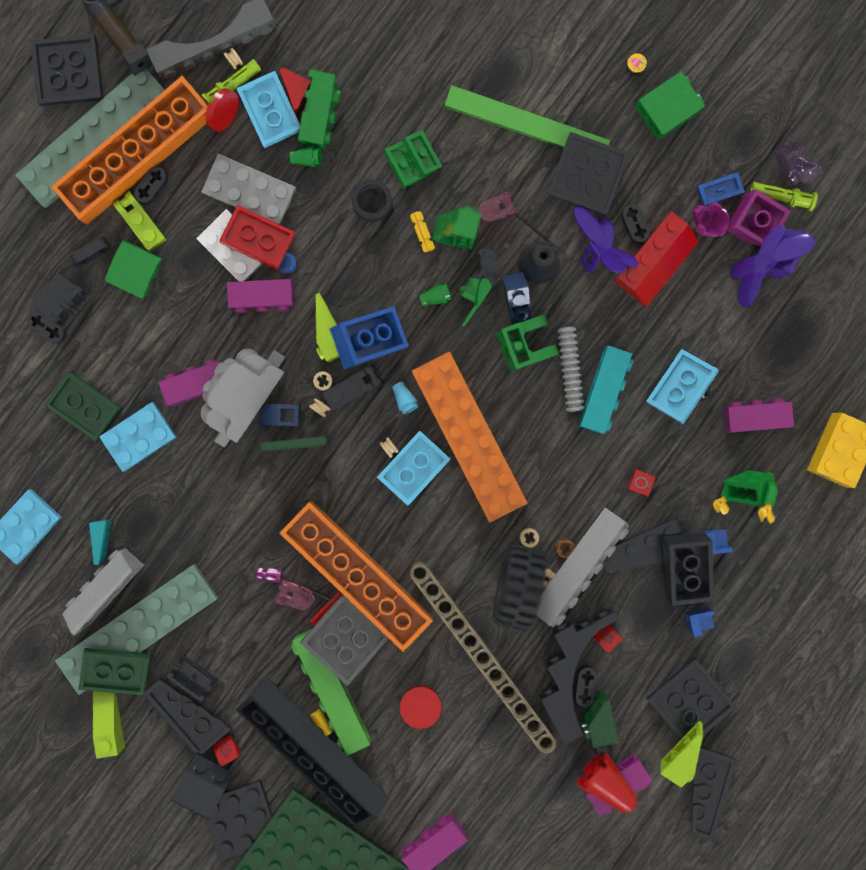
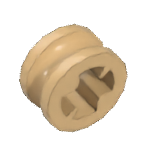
M230 48L229 53H223L234 70L237 69V65H243V62L233 48Z
M319 372L313 379L315 387L322 391L329 389L333 382L332 377L327 372ZM322 375H326V380L329 381V384L327 386L324 384V387H320V382L317 381L319 376L322 378Z
M315 398V403L313 405L310 404L309 407L325 417V412L331 408Z
M389 437L386 438L385 442H380V445L390 458L393 457L394 452H399Z
M526 528L520 533V541L526 547H534L538 544L539 535L534 529ZM526 533H534V541L532 543L531 541L529 543L525 542L526 538L524 535Z

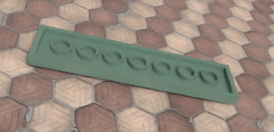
M147 69L135 76L133 74L129 75L16 174V177L44 208H47L59 198L51 186L164 91L163 87Z
M193 564L56 659L55 662L77 694L80 695L86 691L78 690L84 648L140 653L219 597L196 564Z

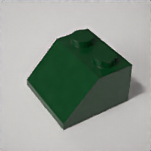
M603 689L598 690L593 704L587 707L582 715L584 722L580 723L586 741H590L593 748L619 743L610 700Z

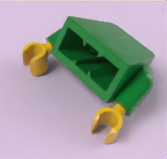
M749 470L725 479L724 489L720 494L721 498L713 502L714 509L717 513L721 511L722 514H727L729 511V507L726 504L727 500L760 507L764 505L765 507L759 509L758 515L762 522L767 516L769 523H772L774 515L771 507H774L778 494V485L775 482L774 475L771 472L764 473Z

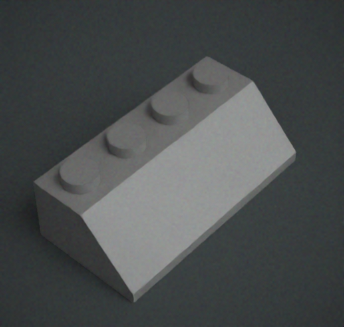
M126 548L114 551L108 558L110 562L105 567L101 566L94 573V580L91 583L89 581L86 582L79 590L82 593L77 598L73 597L65 605L67 609L62 615L73 635L88 628L144 566Z

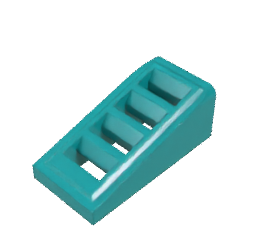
M111 519L94 521L89 524L94 565L104 563L106 560Z

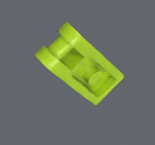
M130 191L125 194V198L121 201L117 200L113 203L114 207L149 252L167 240ZM132 204L134 209L128 212L125 208Z

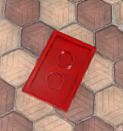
M237 205L219 239V243L278 271L296 232Z

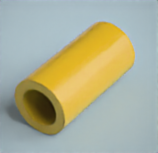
M321 709L314 711L310 718L328 736L332 733L328 720Z

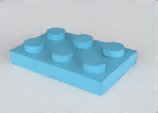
M275 71L237 88L264 148L299 133L300 124Z
M681 349L646 402L684 424L719 371L717 368Z
M151 402L100 436V439L122 472L127 471L177 438L154 402Z
M419 431L377 478L405 504L409 505L449 462L450 458Z
M32 489L27 490L0 520V550L16 565L20 564L62 517Z

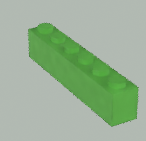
M308 630L295 636L291 646L295 655H299L301 658V668L304 674H308L311 679L310 687L313 693H317L320 698L319 706L322 712H326L329 717L328 724L331 731H335L338 736L337 743L340 750H344L348 756L369 746L371 737L346 685L299 643L310 631Z

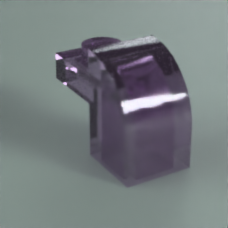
M791 140L774 151L779 168L786 179L793 185L799 182L806 184L823 173L822 165L808 160L805 146Z

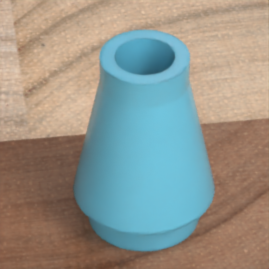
M403 382L392 386L399 411H402L403 414H408L418 408L417 399Z

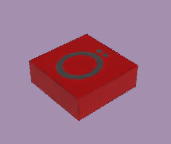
M635 469L628 489L649 496L656 477Z

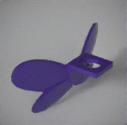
M578 206L574 209V217L577 224L591 240L581 258L588 273H593L600 258L603 265L615 273L625 272L626 266H638L636 258L624 251L612 248L615 232L613 223L609 218H601L600 222H598L585 207ZM590 253H594V255L592 256L593 262L590 265L588 262V256Z
M778 225L773 228L765 237L758 254L741 260L730 271L732 279L742 278L738 291L740 305L743 307L750 306L759 293L762 277L778 262L791 260L808 253L815 245L814 238L810 235L802 234L783 239L785 227Z

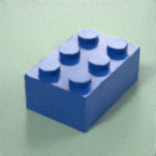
M394 306L339 323L329 329L344 369L409 347Z

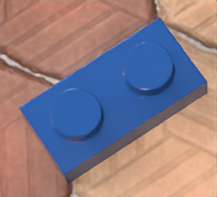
M738 172L696 187L703 206H709L713 202H720L745 192Z

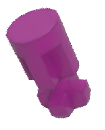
M258 568L257 580L262 581L263 577H266L267 581L281 582L282 570L268 569L267 572H264L263 568Z

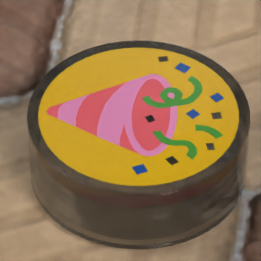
M633 53L628 57L626 70L630 75L639 76L645 72L648 65L645 55Z

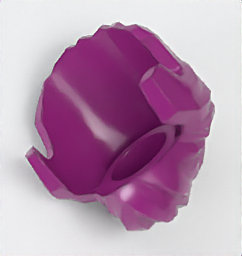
M713 202L709 206L697 205L692 210L696 231L700 235L710 237L722 236L730 227L729 213L718 202Z

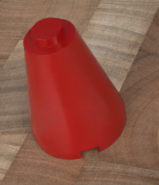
M603 752V756L598 754L592 758L583 769L585 772L583 778L578 777L577 785L623 813L632 812L638 804L637 795L611 757L606 752Z

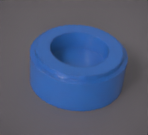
M287 252L278 270L283 274L292 273L297 267L296 258Z

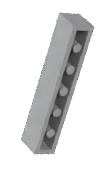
M604 508L542 593L536 615L549 626L556 627V625L559 626L566 618L564 614L569 608L572 609L578 602L577 596L581 591L584 592L589 587L591 577L594 573L598 574L605 558L610 557L614 553L618 540L624 539L627 535L629 525L607 508Z

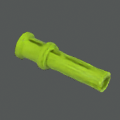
M252 59L223 83H216L215 88L207 94L203 93L201 96L207 105L213 103L215 100L213 96L219 90L227 88L234 92L238 87L260 72L261 68Z
M753 182L750 191L757 189L773 200L788 203L790 207L799 206L807 208L808 211H813L818 198V193L816 192L811 194L802 192L798 188L788 190Z

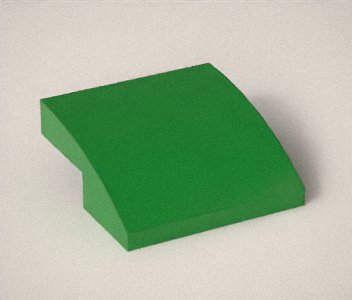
M423 130L405 137L402 142L392 145L383 151L403 189L442 168Z
M123 240L112 260L105 281L144 299L147 296L152 279L157 275L162 258Z

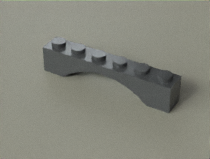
M252 0L243 4L237 17L224 31L210 39L189 44L165 40L146 50L161 79H171L178 72L191 70L202 61L206 62L214 59L215 55L222 52H230V48L234 49L235 46L241 43L247 44L259 35L269 34L276 28V25L265 0Z

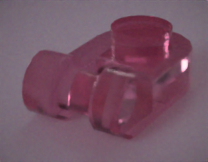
M510 192L502 193L484 201L478 213H481L480 219L485 223H492L516 213L518 210L516 205H513L511 202L512 196ZM503 203L505 209L500 210L498 204Z
M285 580L280 581L279 593L274 598V602L277 604L287 605L302 611L308 610L314 602V594L311 590ZM287 593H294L293 597L287 596Z

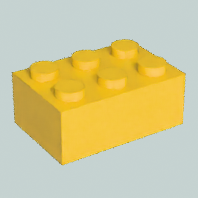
M832 413L807 471L843 487L855 488L866 465V423L844 413Z

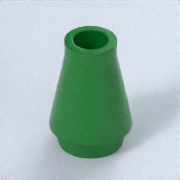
M311 146L291 151L290 162L291 164L317 167V165L322 164L320 147Z
M440 283L424 294L419 295L423 307L444 304L452 300L447 283L443 285Z

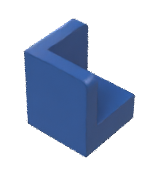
M725 529L700 531V533L705 532L712 540L713 554L733 552L732 547L728 546Z
M710 607L684 612L688 631L692 636H700L703 630L714 628L712 615H715Z

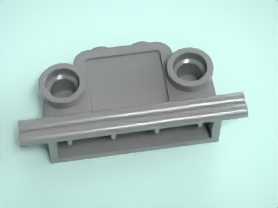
M243 349L238 353L236 360L226 359L223 363L218 364L214 377L211 381H207L203 387L202 396L206 404L203 405L200 412L202 420L219 432L214 442L225 447L230 439L236 443L239 441L284 374L278 368L285 358L283 355L274 350L269 359L266 360L252 349Z

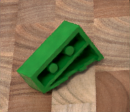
M309 69L308 76L311 77L309 91L306 90L305 94L307 102L305 111L302 112L298 140L303 146H315L325 150L326 145L331 142L332 132L330 131V126L336 120L337 111H334L335 104L340 102L341 90L338 88L334 74Z
M466 206L464 209L458 208L439 215L436 220L432 241L472 251L481 213H478V210Z

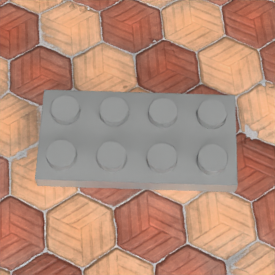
M217 154L202 189L204 195L235 208L237 205H240L281 225L296 191L295 186L221 154Z

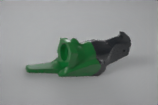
M486 248L480 249L477 252L479 254V265L470 274L467 285L459 288L461 290L459 295L474 303L461 325L465 327L495 283L496 254Z

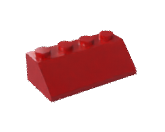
M671 211L633 256L638 261V266H626L625 272L620 273L614 282L643 306L647 307L699 241L689 225Z

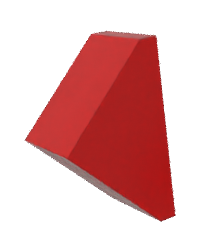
M282 68L280 72L296 116L301 115L307 102L305 97L306 90L309 91L311 81Z

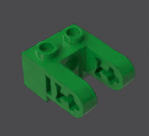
M545 315L514 324L495 333L509 372L559 355L556 344L535 352L529 351L523 336L525 333L549 325Z

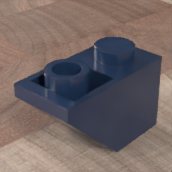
M523 272L502 276L504 295L511 324L532 319L529 289Z
M263 404L259 409L258 425L301 427L302 406Z

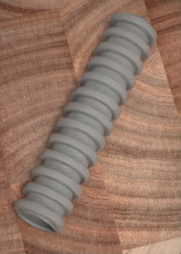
M564 327L557 330V333L560 334L558 336L560 340L559 346H561L559 352L562 353L560 359L563 360L561 362L563 369L561 370L564 372L562 378L565 379L563 385L566 387L564 389L566 395L564 397L567 398L565 405H568V408H566L568 412L583 411L585 409V406H582L584 400H582L581 396L584 395L581 393L583 387H580L582 380L579 379L581 377L579 370L581 369L578 367L580 361L577 360L579 354L576 352L578 351L576 344L578 342L575 341L577 334H574V331H576L574 327Z

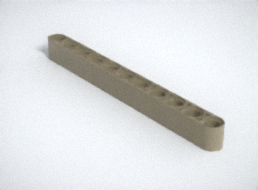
M424 562L414 563L410 572L412 580L536 747L542 753H551L556 747V741L550 729L429 566ZM422 567L426 570V574L423 577H417L414 574V570ZM430 584H435L439 588L435 594H430L426 589ZM447 601L451 604L449 610L443 611L439 607L440 603ZM460 618L463 620V625L461 627H454L452 621ZM468 635L476 638L473 644H467L464 641ZM479 653H487L488 658L485 661L478 660L477 656ZM494 669L501 671L500 675L496 678L490 676V672ZM506 686L513 688L510 694H504L502 691ZM519 703L526 705L522 711L515 710V706ZM532 720L538 721L537 726L534 728L527 726ZM548 737L550 742L543 745L540 743L541 739Z

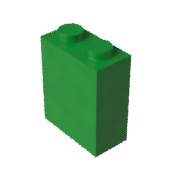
M680 71L639 99L635 108L659 141L700 113L705 106L701 95L692 88L690 79Z

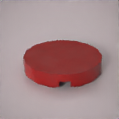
M227 88L221 89L214 94L213 98L215 100L213 103L208 104L206 110L207 125L218 132L224 131L230 126L239 107L237 94Z
M424 685L408 689L400 702V713L403 720L411 727L418 729L428 728L439 719L442 710L441 700L437 692Z

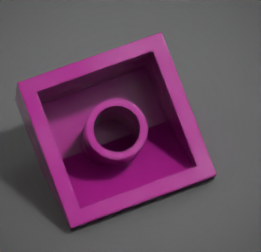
M755 189L745 193L730 219V227L727 231L743 241L761 246L765 237L773 228L778 225H784L791 211Z

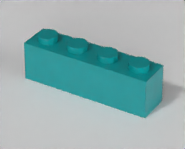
M611 346L604 347L585 403V409H583L578 424L579 427L599 434H605L606 431L610 430L613 422L610 419L612 412L617 410L620 401L617 399L619 391L622 392L624 390L626 371L629 372L633 364L631 359L632 353Z

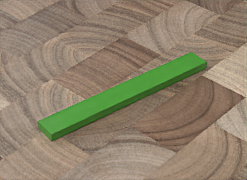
M451 85L445 103V108L563 149L570 132L606 145L610 143L608 139Z

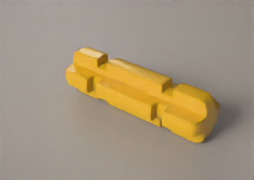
M422 212L412 213L410 219L412 224L415 223L414 229L419 242H422L423 252L427 253L434 250L435 247L433 241H430L431 236L426 223L422 221L424 220Z

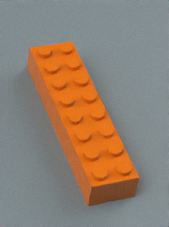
M181 76L52 185V189L74 215L88 225L140 181L149 169L160 164L206 125L208 105L186 79Z
M450 351L412 370L488 521L492 522L527 504Z
M310 501L280 532L295 549L403 652L432 623L433 616L313 501Z

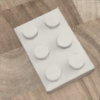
M226 209L196 239L239 282L247 281L263 263L219 243V239L232 216Z

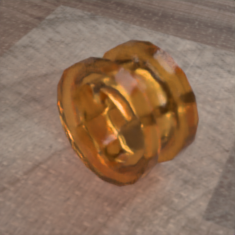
M560 539L555 546L556 552L561 557L568 558L574 551L575 545L569 539ZM569 543L568 547L571 549L569 553L566 551L565 554L561 553L562 549L560 546Z

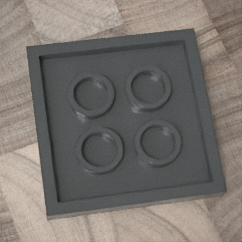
M342 594L299 643L348 686L389 638Z

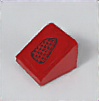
M611 625L600 629L593 636L607 653L623 640Z
M231 734L212 745L221 767L239 757L242 752Z

